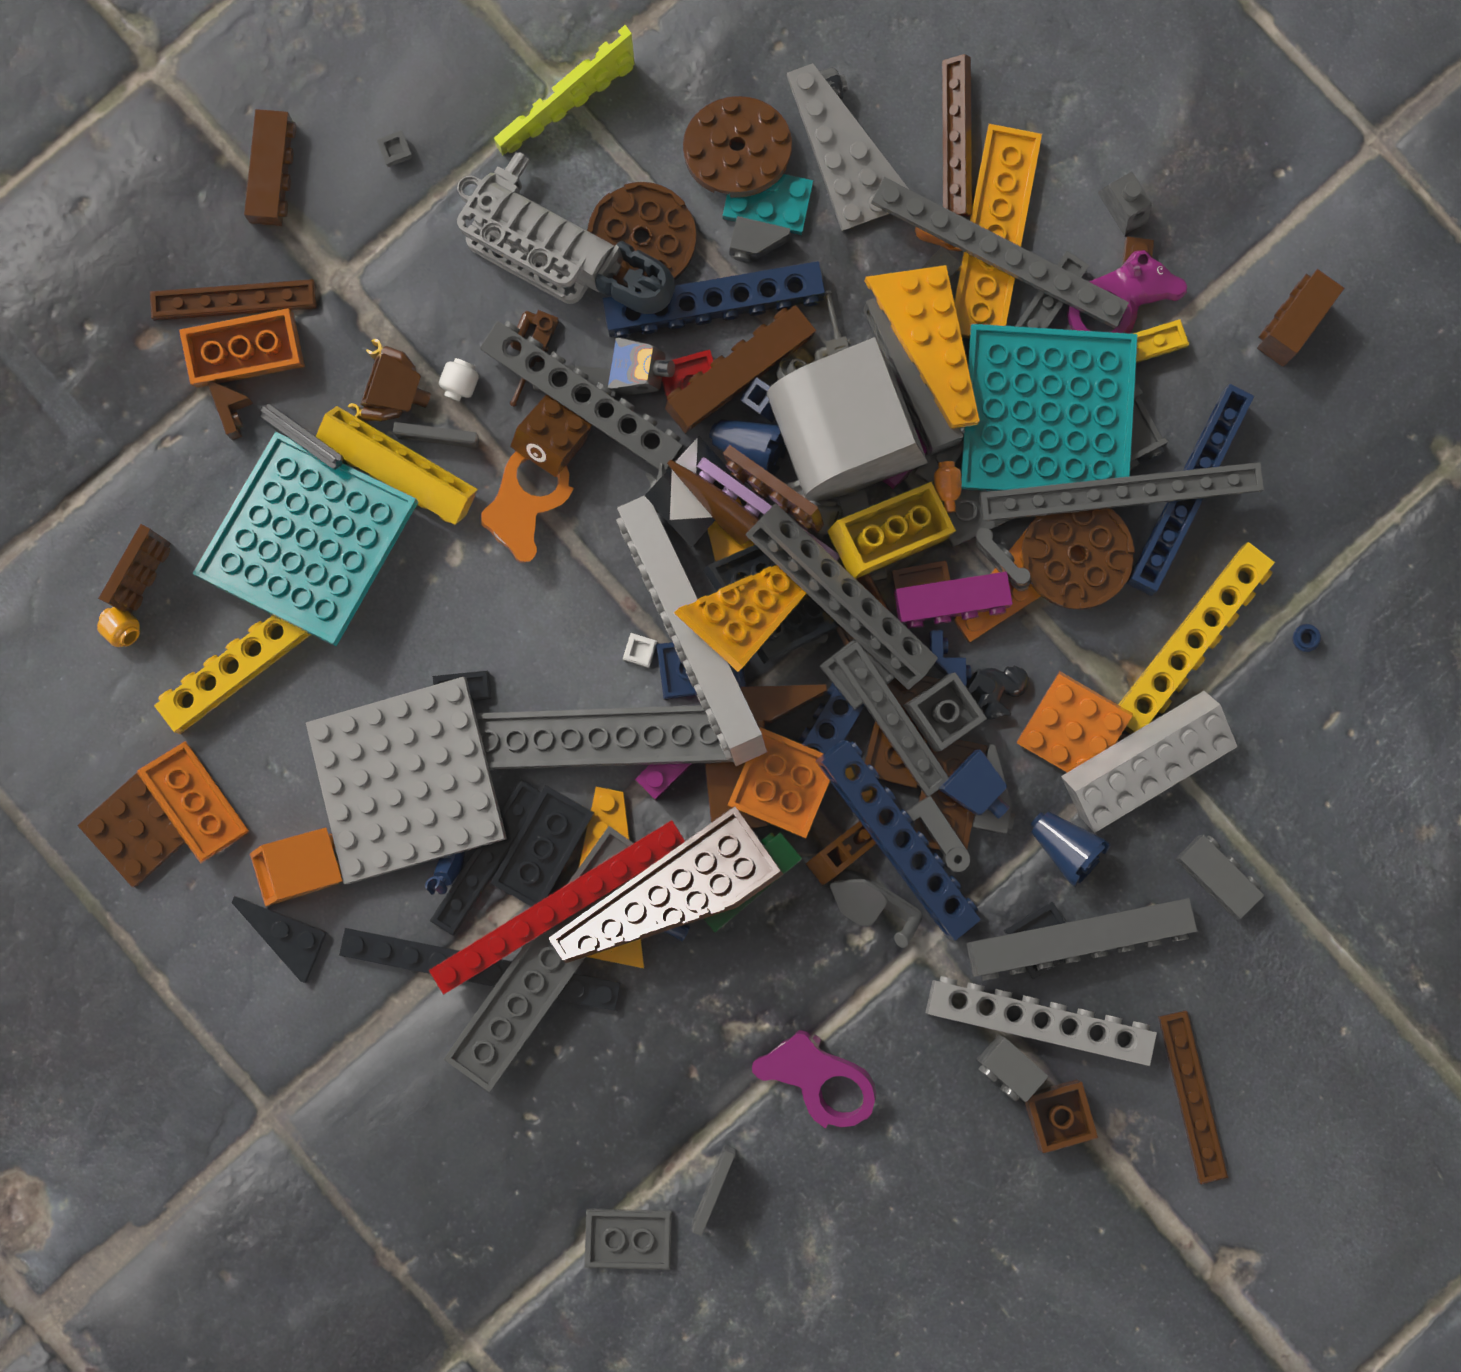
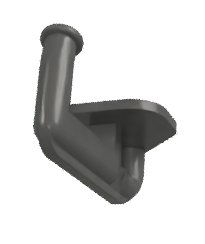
M843 870L835 876L830 885L840 912L859 925H872L884 908L904 920L906 924L903 930L896 933L894 939L898 946L902 948L908 946L909 941L913 938L922 921L923 916L918 908L860 872Z

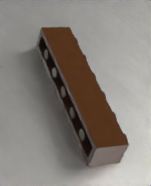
M796 305L790 310L784 308L773 317L774 322L768 326L765 323L759 326L752 333L754 337L747 342L744 339L739 341L732 347L730 355L726 358L723 355L719 356L710 364V370L704 374L702 371L698 372L688 381L690 385L683 390L678 387L668 395L667 398L669 400L665 409L685 434L749 387L755 377L761 378L778 365L783 358L790 356L812 339L816 329Z

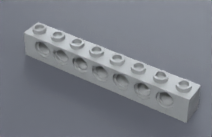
M943 976L940 977V981H932L925 1012L927 1014L1150 1066L1157 1032L1149 1031L1150 1025L1133 1021L1132 1026L1121 1024L1122 1018L1105 1015V1020L1094 1018L1095 1012L1079 1008L1076 1014L1066 1011L1067 1005L1050 1002V1007L1039 1005L1040 999L1023 995L1022 1001L1012 999L1011 992L995 989V994L984 992L985 986L968 983L967 988L957 986L956 979ZM961 992L965 996L966 1002L963 1007L956 1009L952 1006L951 998L955 993ZM984 999H989L993 1004V1010L988 1015H983L979 1011V1004ZM1013 1005L1020 1009V1017L1016 1021H1010L1006 1015L1008 1008ZM1039 1012H1044L1048 1017L1047 1024L1042 1028H1038L1034 1023V1018ZM1071 1018L1075 1023V1029L1072 1033L1065 1034L1062 1030V1023L1066 1019ZM1095 1025H1099L1103 1031L1102 1037L1099 1040L1093 1041L1090 1037V1029ZM1126 1031L1130 1036V1042L1127 1046L1120 1047L1117 1042L1118 1035Z

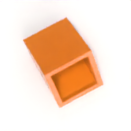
M326 827L263 844L250 853L265 907L342 882L339 861L336 860L333 851L335 849L333 836L331 833L328 834Z

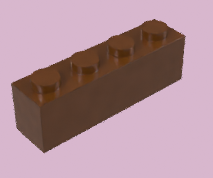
M255 109L244 216L251 224L282 226L283 217H287L288 202L285 201L286 191L290 190L291 177L288 174V165H292L294 157L293 148H290L291 138L296 136V122H293L288 112Z

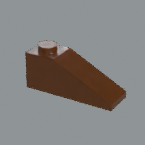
M879 814V821H880V823H881V824L886 823V822L884 821V819H883V818L880 816V814ZM859 821L805 864L823 886L873 847L876 842Z

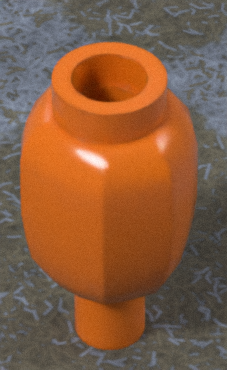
M954 461L939 462L938 469L934 472V487L940 500L944 502L946 512L953 513L956 512L955 500L961 494V472L955 467Z

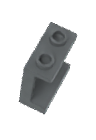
M1138 384L1134 388L1130 470L1140 465L1139 460L1147 455L1149 459H1153L1164 452L1163 447L1168 443L1166 437H1161L1140 398L1143 393Z

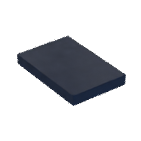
M673 642L657 644L664 700L697 696L694 686L692 687L686 674L685 667L677 655ZM729 664L740 689L741 687H746L744 668L737 672Z

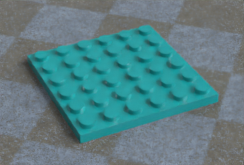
M971 324L968 369L980 421L978 425L964 427L961 489L1000 491L1129 477L1137 334Z
M275 431L192 574L337 647L417 506L418 501L416 498L345 464L334 470L292 439Z

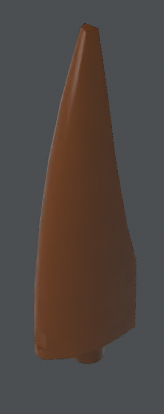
M671 459L668 461L667 464L725 532L740 545L750 540L746 533L759 521L755 515L706 479Z

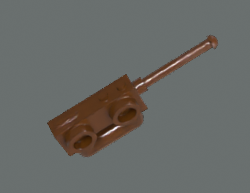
M538 310L536 314L525 311L517 325L520 329L518 334L524 338L529 325L532 324L536 327L532 337L544 345L541 350L548 352V345L559 324L558 317ZM519 342L510 344L513 349L521 352L522 346ZM540 357L534 358L531 361L530 367H534L536 362H544V359ZM521 378L513 399L510 401L512 407L517 406V401L526 380Z

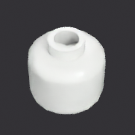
M455 358L454 362H447L439 380V386L446 390L444 396L456 401H460L461 397H471L479 379V374L475 371L476 366Z

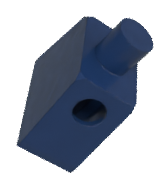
M975 750L938 788L975 815H981L988 809L999 819L1010 808L999 797L1007 788V785L981 750Z

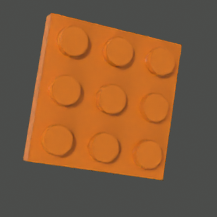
M1059 671L1019 736L1017 744L1068 773L1113 746L1129 723L1133 713Z
M760 727L767 752L745 762L727 806L731 808L736 807L737 810L806 839L830 782L815 762L823 753Z

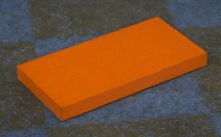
M186 741L137 770L139 777L200 864L249 833L247 827Z

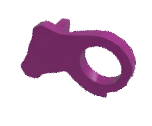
M1145 250L1134 251L1120 268L1089 281L1129 302L1119 324L1111 333L1131 334L1140 305L1165 299L1178 301L1187 293L1185 280L1173 275L1162 263L1153 259ZM1068 305L1067 317L1070 329L1090 331L1082 323L1080 311Z
M799 1030L791 1038L780 1043L770 1053L758 1057L753 1062L752 1072L760 1080H778L799 1086L802 1089L808 1113L825 1129L828 1124L838 1127L855 1126L864 1119L867 1120L872 1114L876 1099V1089L869 1073L855 1063L822 1051L819 1048L821 1037L815 1034L812 1038L808 1032ZM835 1076H844L852 1079L862 1090L863 1104L852 1112L834 1110L827 1105L822 1096L821 1088L823 1083Z

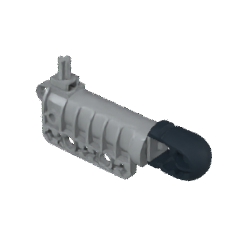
M521 152L515 153L505 170L497 167L494 173H489L482 180L474 176H466L459 181L457 190L466 205L457 218V224L461 232L466 236L469 249L475 254L567 304L578 302L588 287L598 293L601 292L607 296L612 295L614 300L642 314L657 313L670 303L675 290L674 277L670 270L659 260L640 250L635 251L631 245L624 241H620L614 246L520 194L522 185L519 177L530 162ZM469 184H474L477 188L471 196L465 195L464 188ZM474 217L472 225L466 228L467 226L464 221L466 219L472 220ZM494 252L501 255L503 258L495 257ZM623 260L628 262L633 268H639L635 271L629 269L623 278L624 282L628 284V288L618 284L612 278L618 274ZM646 272L648 277L643 276V273ZM540 277L550 283H542ZM572 285H575L576 293H570L566 296L564 287L571 288Z

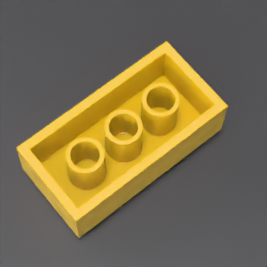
M929 482L837 520L827 532L847 572L856 579L944 542L956 530L932 482Z

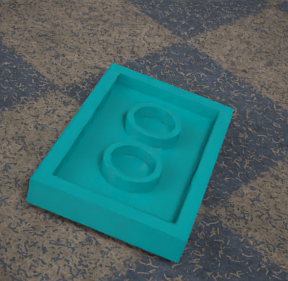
M783 174L773 186L761 193L737 198L730 197V194H727L722 219L736 222L737 216L790 228V233L802 235L813 180Z

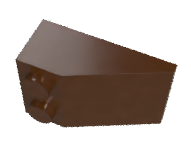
M826 684L741 687V691L760 729V727L764 728L765 725H770L823 697L826 692Z

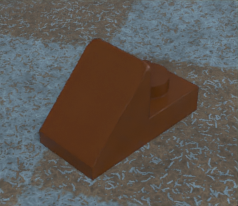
M209 383L208 386L226 435L231 440L242 437L240 428L243 427L241 417L238 412L233 411L250 406L253 402L245 395L217 383Z

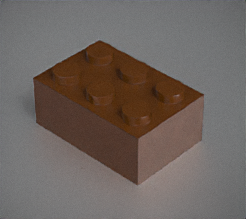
M1319 269L1311 276L1306 273L1290 292V296L1274 314L1272 321L1258 336L1262 341L1257 349L1284 367L1299 352L1344 290V287Z

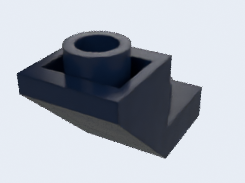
M931 630L929 633V650L938 657L933 665L945 676L955 672L964 686H966V681H971V666L966 665V658H943V654H948V638L943 637V630Z

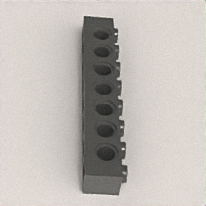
M500 321L496 322L480 346L483 352L591 423L594 427L658 470L660 463L664 464L666 471L670 467L667 464L670 459L674 461L683 447L679 443L681 437L669 429L665 433L656 427L658 422L644 413L640 417L634 413L635 406L623 398L619 402L610 396L612 391L601 383L594 386L588 382L589 375L577 367L573 371L564 365L566 360L555 352H552L551 355L541 350L544 346L531 336L527 340L518 334L520 329L511 322L506 321L505 324H502ZM513 342H519L522 346V350L517 356H510L507 351L508 346ZM537 357L543 358L545 361L544 368L539 372L532 371L530 367L531 361ZM558 373H565L568 376V382L563 387H556L553 383V378ZM582 388H587L591 392L590 399L585 403H580L576 399L577 391ZM603 404H611L614 407L613 415L609 418H602L599 415V408ZM627 419H633L637 423V429L631 434H626L622 431V423ZM650 434H655L660 438V444L655 449H648L644 444L645 438Z
M776 503L746 533V536L908 690L921 680L938 659L936 655Z

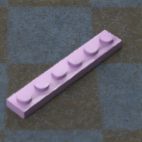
M703 457L697 465L702 470L699 474L712 484L715 480L724 486L722 491L735 500L739 496L747 503L744 507L757 517L760 513L765 514L772 507ZM807 532L836 561L840 557L838 553Z

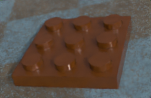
M140 524L98 599L123 612L129 611L132 613L136 611L143 601L142 594L144 590L153 584L157 576V572H155L160 562L163 563L169 556V546L171 543L150 528Z
M137 773L77 825L132 888H136L186 843Z

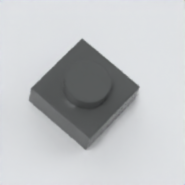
M402 130L377 139L387 167L413 158Z

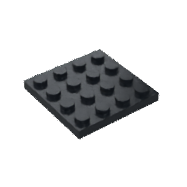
M753 545L709 564L703 571L715 590L718 591L725 586L750 575L758 574L763 569L770 566L773 567L776 564L757 545ZM806 593L756 653L763 664L842 626Z

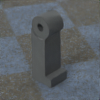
M931 796L924 798L906 810L912 821L917 818L920 819L943 853V862L949 870L961 872L969 866L970 855Z

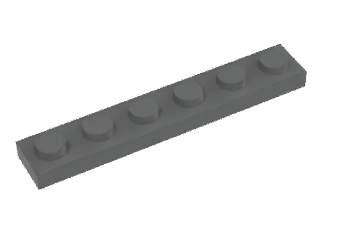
M855 641L835 655L833 659L925 796L928 797L937 791L949 777L860 644Z

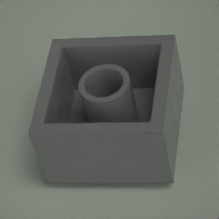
M955 672L947 674L903 705L934 752L942 751L987 719Z
M997 1035L976 1059L981 1064L979 1070L993 1082L998 1079L1002 1083L1000 1089L1014 1101L1020 1098L1027 1102L1049 1077L1009 1040L1000 1035Z

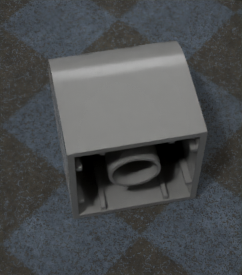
M875 337L803 366L778 380L767 391V397L804 496L809 501L827 500L843 496L928 463L890 362Z

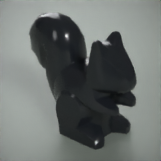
M1015 665L1013 667H1005L1004 671L996 668L977 669L972 674L971 681H968L965 687L970 695L974 693L978 696L976 703L979 708L985 705L983 714L987 720H993L1001 716H1011V712L1000 702V699L1004 693L1012 697L1023 695L1028 689L1029 677L1023 668Z

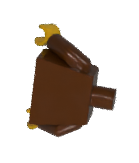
M373 339L371 342L378 349L373 352L368 349L366 350L375 361L360 405L365 407L361 408L353 403L348 405L351 409H357L355 417L360 420L382 422L399 418L402 414L409 412L412 403L426 408L431 393L417 388L421 375L416 372V366L405 352L389 346L383 347L379 340Z

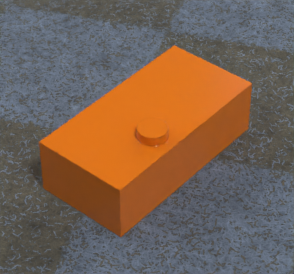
M289 308L179 330L190 384L197 388L208 386L211 382L219 384L305 367L294 313Z

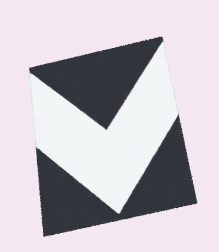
M700 436L676 460V463L697 475L702 471L697 465L703 457L728 475L732 473ZM671 468L645 494L649 502L691 547L715 521ZM716 480L714 481L713 485L721 490L724 488L721 483Z

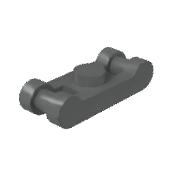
M988 528L980 529L976 534L978 550L999 572L1007 571L1008 581L1017 591L1027 590L1030 586V572L1026 568H1018L1013 563L1015 559L1007 549L1001 550L993 541L991 530Z

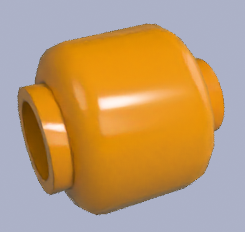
M112 607L105 609L100 614L97 630L112 646L127 647L138 639L140 623L129 611L123 612Z

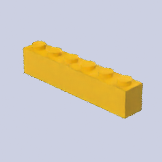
M338 406L327 412L323 417L316 437L340 453L349 465L358 467L367 472L370 477L416 498L418 506L431 510L445 522L456 525L467 515L478 491L477 488Z

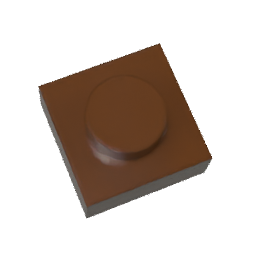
M1126 237L1122 265L1134 251L1145 250L1152 257L1154 240Z

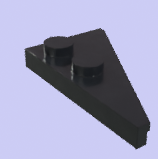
M234 896L232 904L299 981L306 983L327 932Z

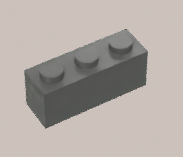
M1204 835L1197 836L1175 860L1234 919H1241L1264 896L1259 890L1261 885L1250 875L1246 877L1239 870L1241 866L1230 855L1226 857L1219 851L1221 846L1214 838L1209 835L1207 837Z

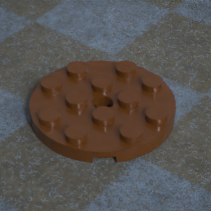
M727 97L706 105L691 119L683 139L684 159L692 177L708 191L730 194V197L735 198L752 196L773 186L785 173L792 154L791 133L785 119L771 105L751 97ZM733 141L745 144V147L739 151L730 148Z
M650 182L628 183L624 187L606 194L594 208L588 223V232L615 246L620 241H624L631 245L635 251L640 250L659 260L670 270L674 280L686 270L694 255L696 247L694 219L685 202L676 193L659 184ZM640 230L648 232L650 238L646 242L639 244L634 239L636 232ZM623 260L618 274L612 278L618 284L628 288V284L624 282L623 278L629 269L635 271L639 268H633L628 262ZM644 272L643 276L648 277L647 273Z
M1110 508L1036 516L1025 533L1021 552L1023 568L1030 572V584L1044 599L1062 608L1088 609L1105 603L1123 588L1132 571L1134 545L1126 524ZM1081 547L1085 552L1084 559L1082 561L1071 559V548Z

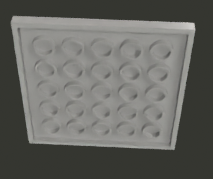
M460 677L306 722L344 884L348 885L507 839L467 678Z

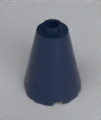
M721 419L718 424H713L709 434V438L712 439V445L722 452L731 445L773 476H775L780 468L776 465L779 457L784 459L787 450L777 425Z
M1041 812L1031 823V826L1034 827L1031 832L1068 882L1074 887L1077 886V883L1080 884L1100 862L1098 855L1101 852L1105 855L1111 846L1106 840L1051 812L1045 815Z

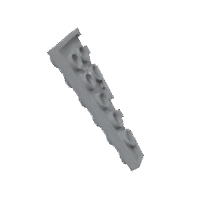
M813 63L788 72L786 75L841 231L889 214L871 204L883 178L886 177L907 189L909 188Z

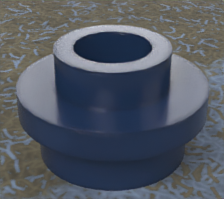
M1303 624L1293 632L1292 641L1298 650L1310 652L1319 646L1321 635L1315 626ZM1303 634L1309 635V643H1304L1302 641Z

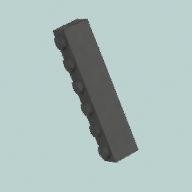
M876 297L867 300L864 313L879 345L890 362L903 399L929 456L959 445L965 433L964 427L950 429L934 401L933 394L927 384H924L919 370L914 362H911L891 328L888 317L877 304Z

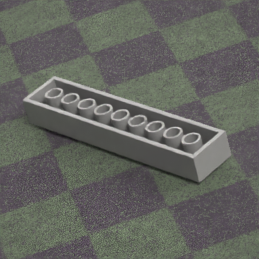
M644 495L618 507L620 518L616 519L622 537L629 547L634 563L642 575L648 592L651 594L655 608L664 622V627L670 639H672L677 655L685 667L692 687L694 686L699 702L707 714L714 734L717 735L726 759L732 758L735 766H738L766 753L767 750L762 733L728 662L674 614L679 607L696 602L697 597L654 506Z

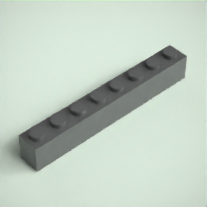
M1187 898L969 942L966 945L973 977L981 975L984 981L999 978L998 972L1009 970L1010 975L1027 972L1026 966L1036 964L1038 970L1053 967L1054 960L1063 959L1064 964L1081 961L1080 955L1088 953L1091 954V958L1107 956L1108 949L1118 948V953L1135 950L1134 944L1144 942L1145 947L1161 945L1162 938L1171 937L1172 942L1189 939L1188 933L1197 932L1190 899Z

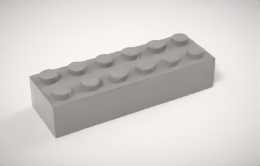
M1203 691L1061 777L1080 818L1095 833L1235 749L1237 744L1221 705Z

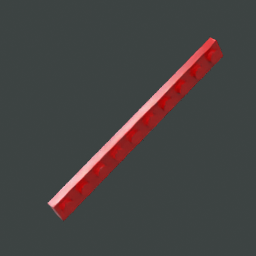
M672 820L436 965L429 972L443 995L634 878L684 843V838Z

